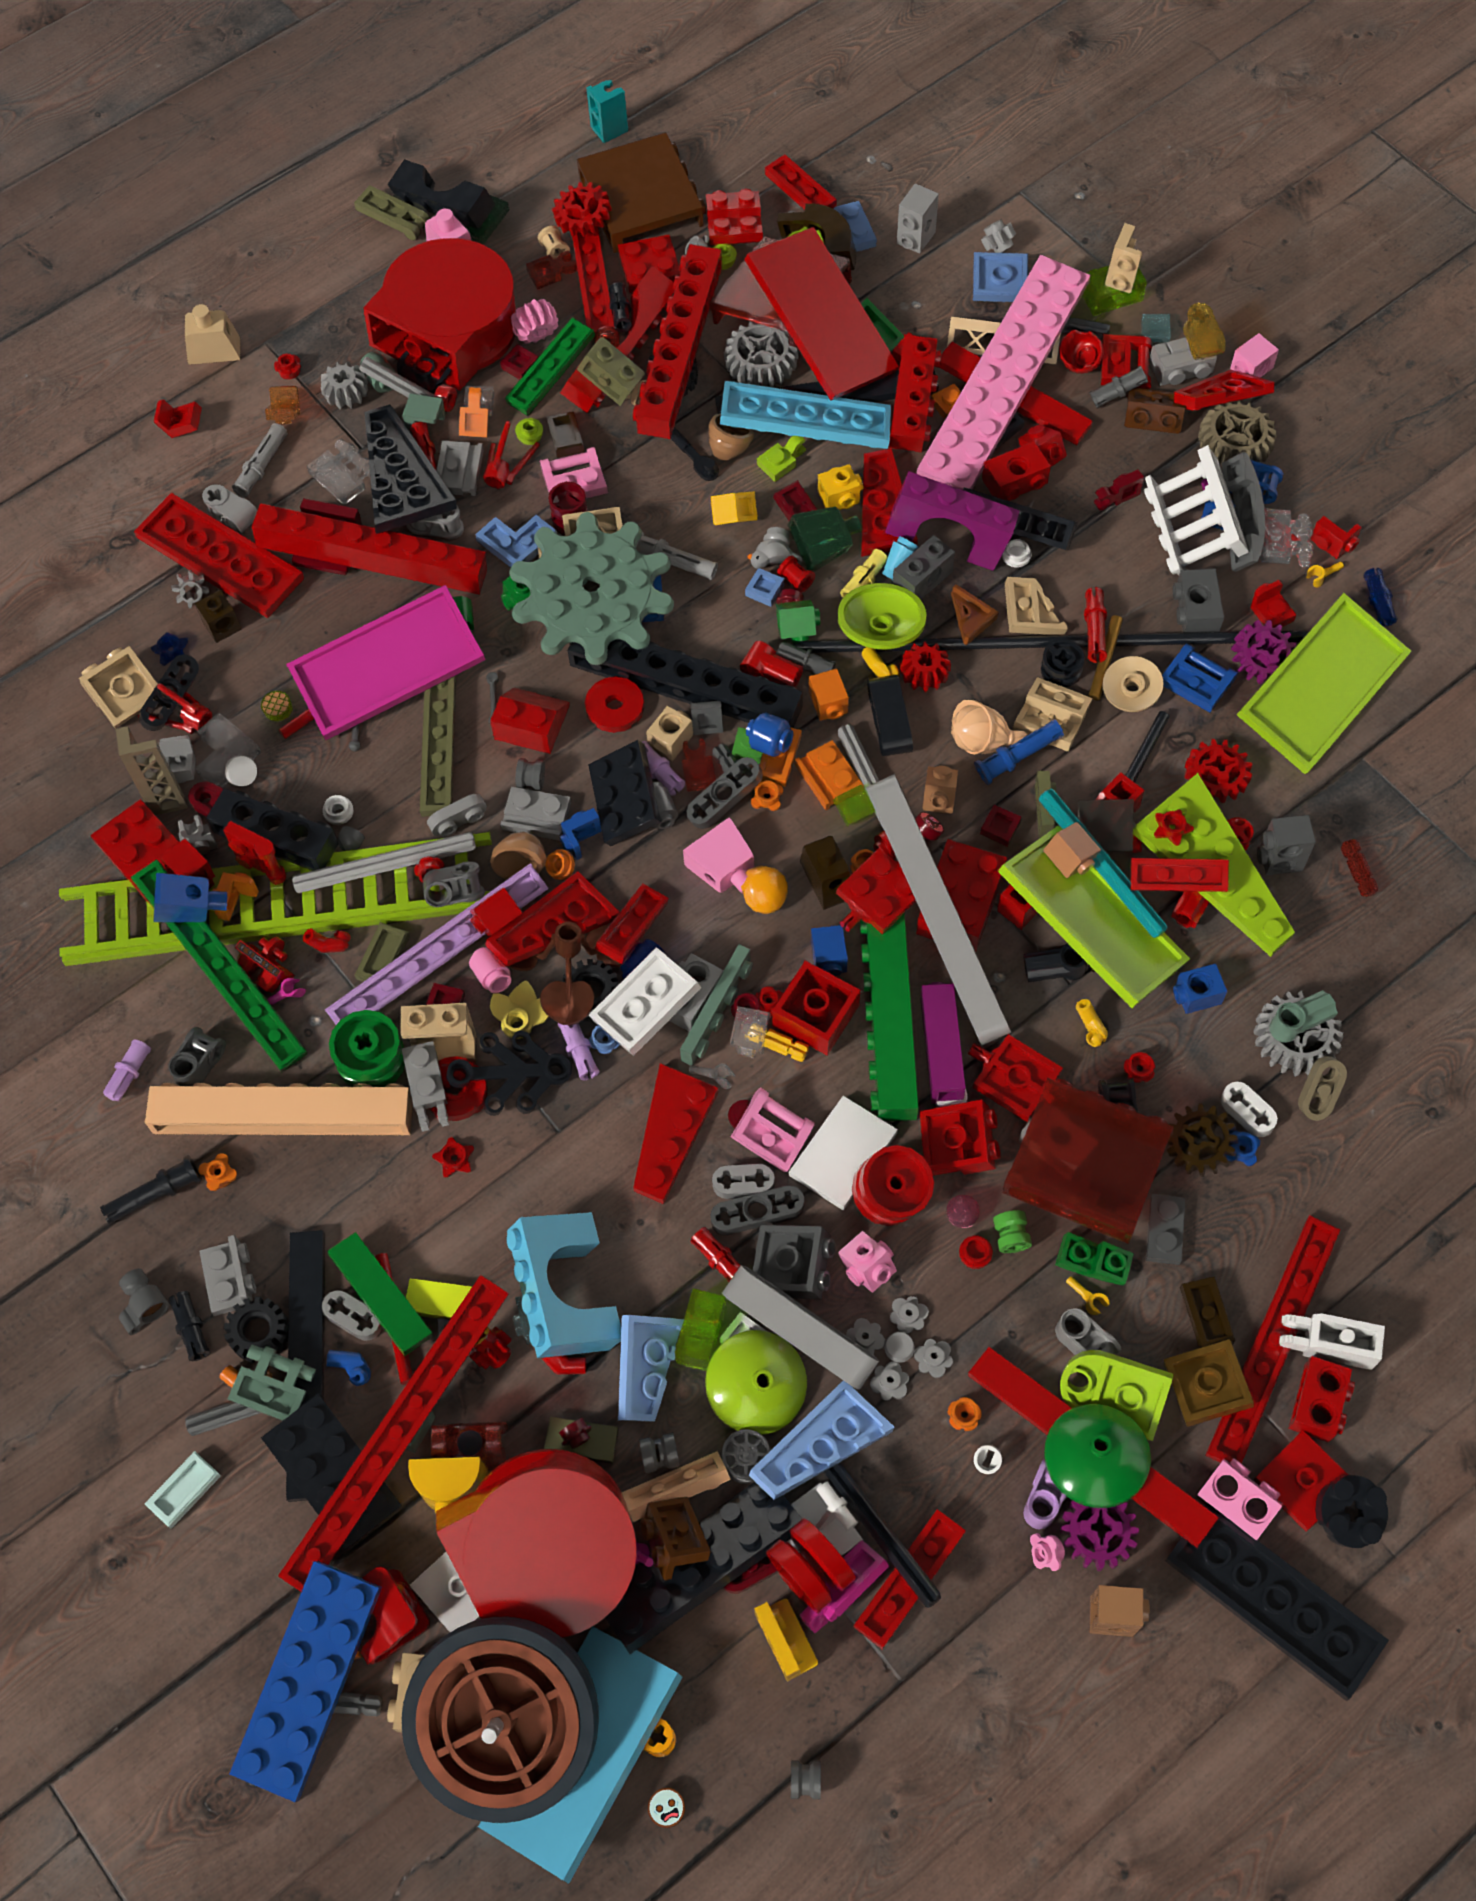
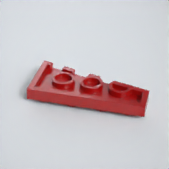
M892 448L864 453L861 557L871 555L874 549H879L884 553L890 552L893 541L896 542L898 537L885 533L891 511L902 488ZM915 535L912 541L916 545H918L917 535Z
M578 871L525 910L521 915L486 940L485 946L508 967L543 952L551 941V935L555 934L557 926L561 923H575L580 927L581 934H585L613 922L620 912Z
M660 1063L634 1181V1192L661 1204L665 1203L719 1093L718 1087Z

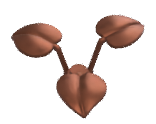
M564 922L557 926L555 934L551 935V941L543 952L508 967L518 971L532 970L536 966L538 959H546L555 946L557 953L565 958L566 983L562 981L549 983L541 992L540 1003L546 1015L562 1025L570 1026L583 1021L589 1015L594 1005V993L591 986L584 981L572 983L571 958L579 954L581 945L588 955L593 956L596 954L597 960L603 961L604 966L621 967L634 959L639 942L625 961L620 964L595 949L596 942L609 925L590 931L585 940V935L581 934V929L577 924Z

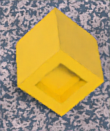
M755 491L710 496L714 525L758 520Z

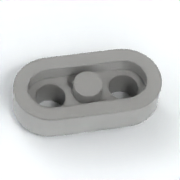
M471 794L433 813L428 818L427 825L433 835L446 837L453 834L458 827L468 822L475 823L484 816L487 805L480 794Z

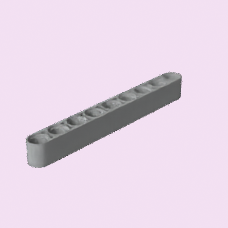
M895 774L865 787L981 1045L983 1046L1012 1033Z

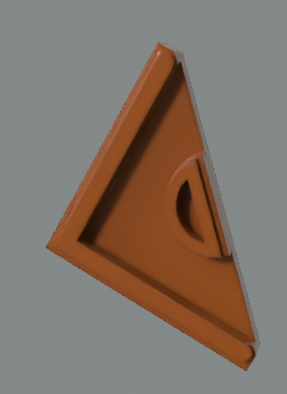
M956 584L953 586L951 596L962 641L965 645H968L997 620L999 612Z

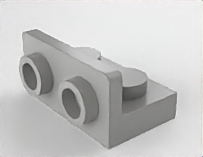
M235 1234L228 1236V1243L199 1251L213 1316L236 1311L233 1307L237 1303L243 1306L245 1305L244 1299L249 1298L253 1301L252 1294L256 1293L253 1275L247 1274L245 1264L250 1262L246 1243H240Z

